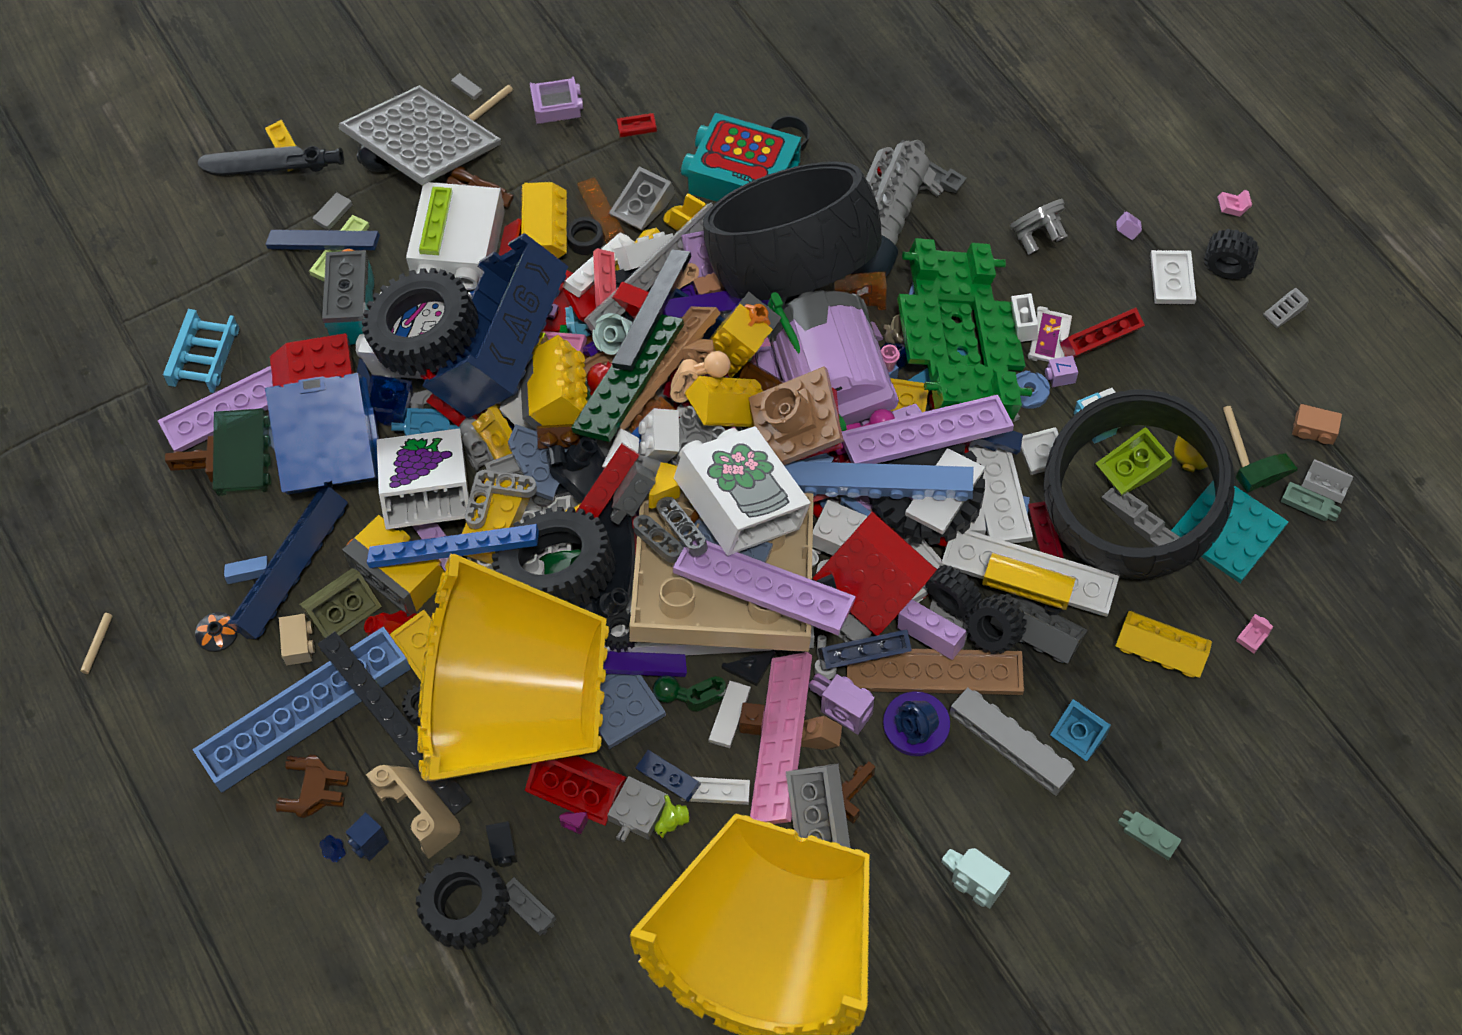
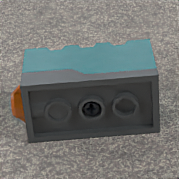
M345 249L341 252H326L322 319L329 336L347 333L350 344H356L358 336L364 334L362 331V327H364L362 319H365L363 313L364 310H369L367 307L368 302H373L374 276L366 250L354 251L352 249Z

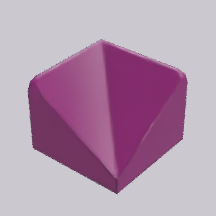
M568 811L559 817L561 827L578 834H582L589 820L586 812L572 813Z

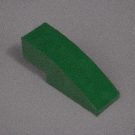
M1286 453L1277 454L1240 468L1236 479L1246 492L1249 493L1261 486L1265 488L1296 472L1298 468Z

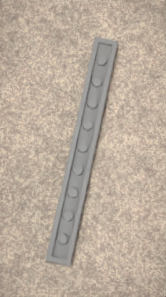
M706 204L625 282L647 291L654 284L671 250L684 251L681 235L704 231L703 218L713 204ZM617 289L584 319L592 332L596 327V321L602 315L608 313L621 315L626 311L612 298Z

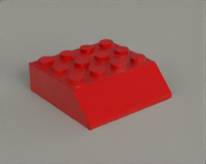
M347 333L285 343L270 356L273 386L279 385L284 387V384L297 383L298 380L315 377H344V375L354 374L351 345Z
M871 512L814 575L813 579L817 581L832 574L837 590L856 596L850 612L878 636L922 589L937 568L874 512Z

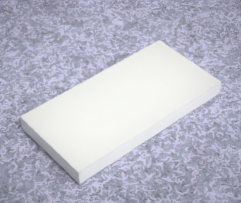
M948 448L936 465L974 467L973 487L985 469L984 466ZM925 497L921 500L913 499L905 511V515L944 534L964 501H958L955 498L935 500L933 497Z

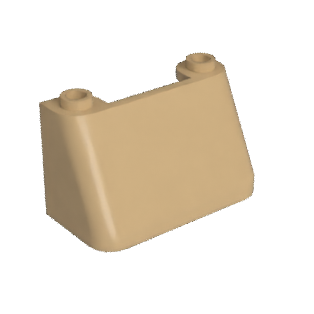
M379 765L366 774L376 795L382 802L386 798H393L400 802L407 796L421 812L412 821L411 829L422 846L421 850L428 859L459 835L460 824L456 817L414 768Z

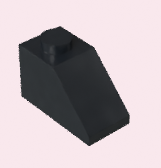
M509 821L486 825L494 865L508 867L512 863L518 862L514 835Z

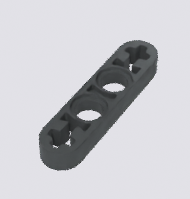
M672 497L660 499L657 503V509L661 518L692 556L703 555L708 550L703 534ZM677 517L682 518L679 522H672ZM692 530L690 534L682 535L684 531ZM694 540L696 541L698 546H696L695 544L693 545Z

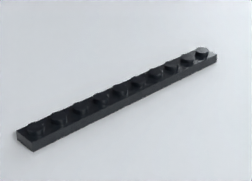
M334 631L317 644L319 649L421 775L418 763L419 760L424 759L423 753L417 751V732L337 632ZM454 778L426 781L454 816L472 803L471 799Z

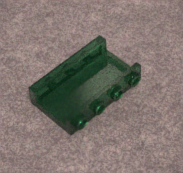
M263 408L214 412L213 490L218 496L226 495V491L261 489L263 492H268V485H271V476L268 473V466L271 465V457L268 453V447L271 446V437L268 434V427H271L269 415L266 414Z

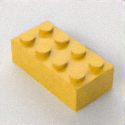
M504 480L500 483V486L507 488L512 482ZM526 484V486L523 487L524 490H527V488L530 487V485ZM493 493L485 524L481 528L472 529L466 523L462 534L514 527L513 524L515 522L521 521L531 497L524 498ZM479 495L476 503H483L486 497ZM475 509L476 514L475 517L472 518V521H475L476 518H479L477 509ZM495 551L465 556L492 564V554H495Z

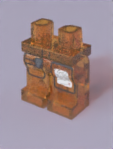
M885 272L861 273L852 276L849 274L845 276V280L834 282L835 291L857 294L864 299L866 306H878V310H886L887 287Z

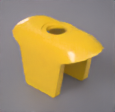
M687 194L683 206H674L669 209L664 215L663 220L673 229L679 231L706 203Z

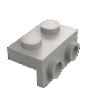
M1314 460L1302 487L1323 495L1334 502L1342 503L1353 480V476L1318 460Z

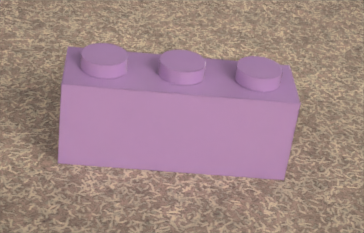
M911 600L899 613L898 629L907 630L910 636L951 660L954 659L964 646L966 630L918 602Z

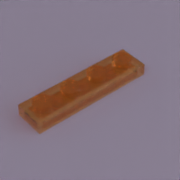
M593 177L577 183L578 189L593 218L602 226L606 243L610 242L620 232L624 234L617 218L609 214L612 208L596 178Z

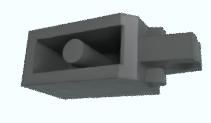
M634 462L614 493V503L612 505L614 510L610 515L611 521L619 524L625 515L634 516L656 482L652 470Z

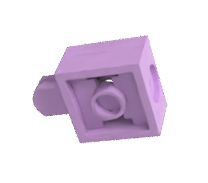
M816 673L813 680L810 681L808 685L810 690L822 697L821 712L858 735L873 713L874 697L871 692L864 688H858L849 678H842L838 674L830 681L821 674Z

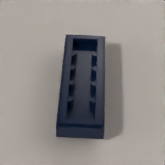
M649 750L636 766L639 772L687 802L690 801L701 785L698 780Z

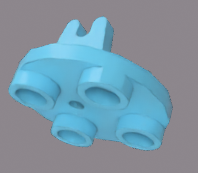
M572 306L565 307L566 325L569 333L584 334L585 336L591 335L585 330L588 325L578 319Z

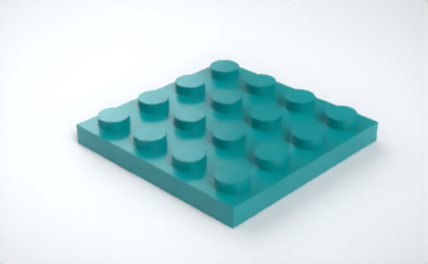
M1214 481L1210 483L1171 530L1173 533L1183 537L1204 519L1215 500ZM1234 486L1233 506L1226 525L1216 542L1201 557L1241 583L1285 529L1289 521Z

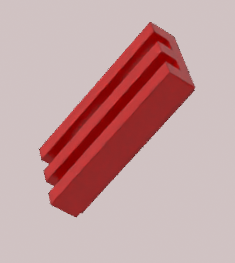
M654 113L617 119L620 137L657 132Z

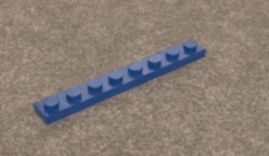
M537 524L371 546L369 547L367 564L369 568L449 558L450 554L465 556L537 546L539 529Z

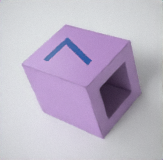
M1073 355L1049 360L1048 367L1045 368V376L1047 380H1050L1052 387L1076 383L1078 370Z

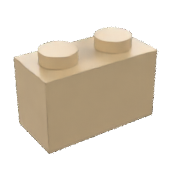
M305 614L280 617L281 654L285 664L292 665L312 661V653H315L314 641L310 639V634L313 633L312 621H308Z

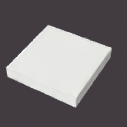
M1056 427L1023 436L1021 454L1030 475L1045 471L1049 452L1058 436Z

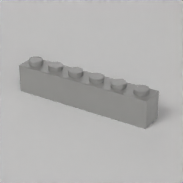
M967 687L952 704L949 715L1055 796L1072 778L1075 768L1070 761L1060 758L1049 745H1043L1033 733L1019 727L1016 720L1006 717L996 705L986 702L979 692L972 691Z

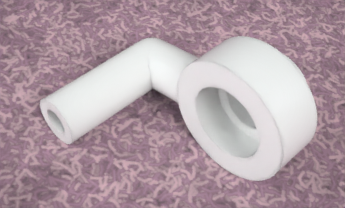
M819 635L817 639L818 660L815 663V675L819 673L830 680L835 677L837 667L822 670L818 648L826 647V636Z

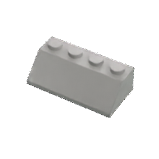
M832 764L786 771L793 826L798 836L801 838L815 836L821 840L831 843L835 842L841 846L851 848L839 765Z

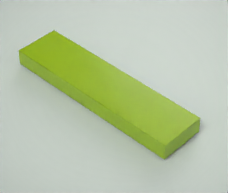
M432 187L419 246L420 254H440L453 193L452 188Z

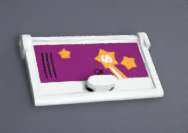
M1038 307L1036 317L1038 340H1032L1028 359L1049 362L1050 359L1065 357L1059 341L1062 342L1069 336L1072 316L1050 311L1046 307Z

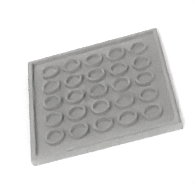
M420 85L339 123L341 131L421 185L480 156L501 143L499 137Z

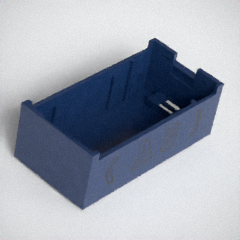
M526 233L510 241L508 246L512 250L502 256L494 251L479 261L477 267L483 273L471 297L479 318L477 320L478 329H474L476 332L475 338L469 337L472 343L469 347L463 346L465 352L462 355L459 353L455 354L457 360L454 362L450 359L447 360L448 366L442 368L440 365L436 376L430 380L428 378L425 379L423 383L424 388L467 418L480 414L481 411L503 402L508 397H513L518 392L519 381L526 373L525 367L533 357L532 351L540 340V332L546 326L545 320L553 310L552 304L560 293V285L566 279L565 274L568 266Z

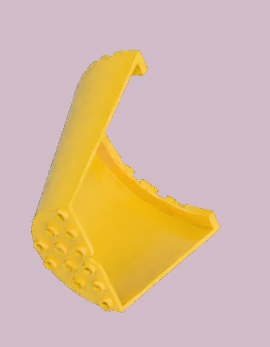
M450 554L445 564L446 571L445 573L442 572L437 589L435 603H439V608H436L435 613H432V619H430L425 648L427 649V658L423 661L418 709L420 726L417 727V751L423 753L424 759L419 760L418 763L421 777L424 781H437L597 752V749H600L601 736H598V732L603 721L600 705L604 702V691L600 690V683H604L606 677L603 661L607 658V648L604 646L605 639L608 638L609 634L606 618L459 555Z
M735 813L632 930L630 938L634 954H640L639 963L643 969L649 972L648 976L659 988L666 986L672 992V996L677 998L676 1002L692 1010L700 1018H703L704 1014L714 1018V1025L738 1035H851L855 1027L860 1026L867 1008L869 854L858 849L841 846L835 842L831 843L821 840L815 836L801 838L793 829H785L775 826L770 822H762L749 816Z

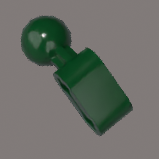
M668 675L659 677L653 685V693L657 700L662 703H670L676 699L686 702L689 710L694 712L701 711L722 701L726 691L725 681L718 676L706 679L691 686L689 689L680 687L679 682L674 677Z

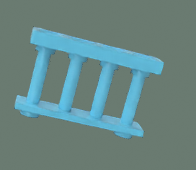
M188 309L163 373L168 386L176 387L178 380L184 378L206 382L211 393L215 392L216 386L220 384L221 373L233 340L239 333V325L234 316H229L227 324L201 321L196 310ZM199 329L223 332L221 341L198 338L195 335ZM194 345L217 348L215 357L189 354V351ZM187 362L211 365L208 374L182 369Z

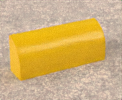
M992 552L982 584L1066 610L1076 578Z

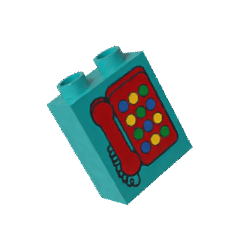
M715 113L709 126L701 125L695 139V147L698 149L695 155L686 154L682 163L681 175L688 177L689 194L717 202L730 192L756 179L799 166L801 162V137Z

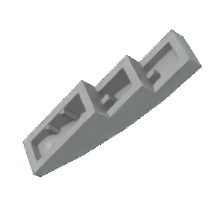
M1113 486L1102 496V500L1121 519L1154 547L1181 538L1167 529L1163 520L1149 512L1148 505L1129 492L1121 495Z

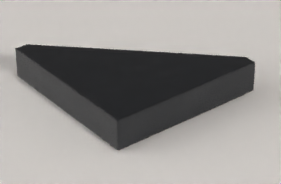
M771 650V652L764 654H755L740 658L738 661L723 663L722 669L758 686L771 664L772 658L775 657L776 651Z

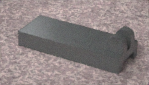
M512 878L506 884V890L510 901L506 903L539 936L541 934L545 935L548 932L547 929L554 926V922L557 920L556 917L518 880Z

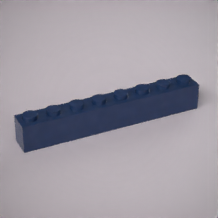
M325 487L318 490L227 623L246 639H256L265 631L264 626L268 620H271L276 615V608L288 597V591L300 579L299 574L310 564L314 552L321 548L324 537L333 530V524L336 519L340 518L345 512L344 508L348 502L332 488Z

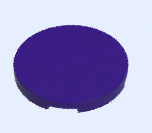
M908 692L896 697L888 705L884 714L883 729L888 740L896 750L910 756H925L937 750L945 743L950 730V718L945 706L934 696L923 692ZM905 701H927L935 708L938 714V729L924 743H908L907 740L909 738L904 732L899 733L896 727L895 715L899 712L898 707Z

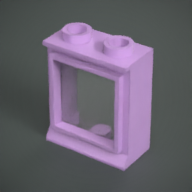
M574 76L572 79L539 84L530 83L537 124L581 117L580 109H583L582 98L577 96L581 95L579 84H575Z

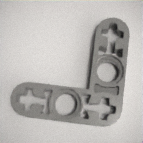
M491 470L479 471L475 476L465 512L467 525L472 529H478L485 524L493 493L524 498L535 495L537 491L535 479L526 475ZM485 478H488L489 481H486L485 484H482V481H484ZM504 480L512 482L507 488L500 486V483ZM526 484H530V487H528L527 490H524L523 487H525ZM479 495L486 497L483 503H476L474 499ZM475 509H477L479 518H476L475 521H472V518H474L476 514Z

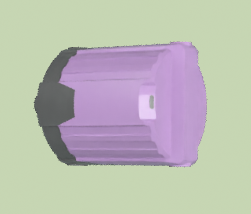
M820 290L801 294L783 309L797 335L800 345V353L798 354L780 321L768 335L784 382L825 366L828 369L831 387L837 390L838 411L846 425L861 424L862 421L870 419L871 414L875 410H892L896 408L899 399L891 382L864 299L857 294L841 291L824 292Z

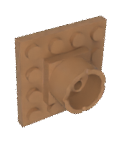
M825 366L749 397L754 426L759 430L783 465L844 442L829 373Z

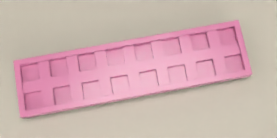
M808 652L772 658L750 814L752 819L772 824L791 822L792 813L786 771L798 769L812 655Z

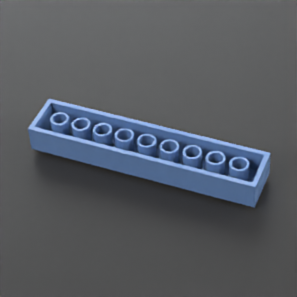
M384 627L349 648L381 688L411 669L407 658ZM329 661L194 748L193 751L222 793L360 703L361 700Z

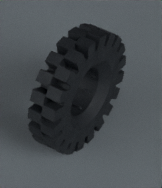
M960 443L877 464L936 466L947 448L974 462H977V457L971 450L965 453L966 445ZM984 472L973 487V499L964 501L944 534L905 515V511L912 502L909 497L893 499L889 496H881L880 498L869 497L870 505L872 504V512L890 528H894L895 532L903 539L907 535L912 536L911 543L922 544V539L928 538L929 545L940 544V537L943 536L946 542L956 538L957 531L961 534L965 533L970 528L971 522L975 523L978 518L985 492Z

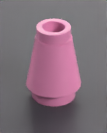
M886 345L881 349V353L888 372L894 370L900 353L894 345Z

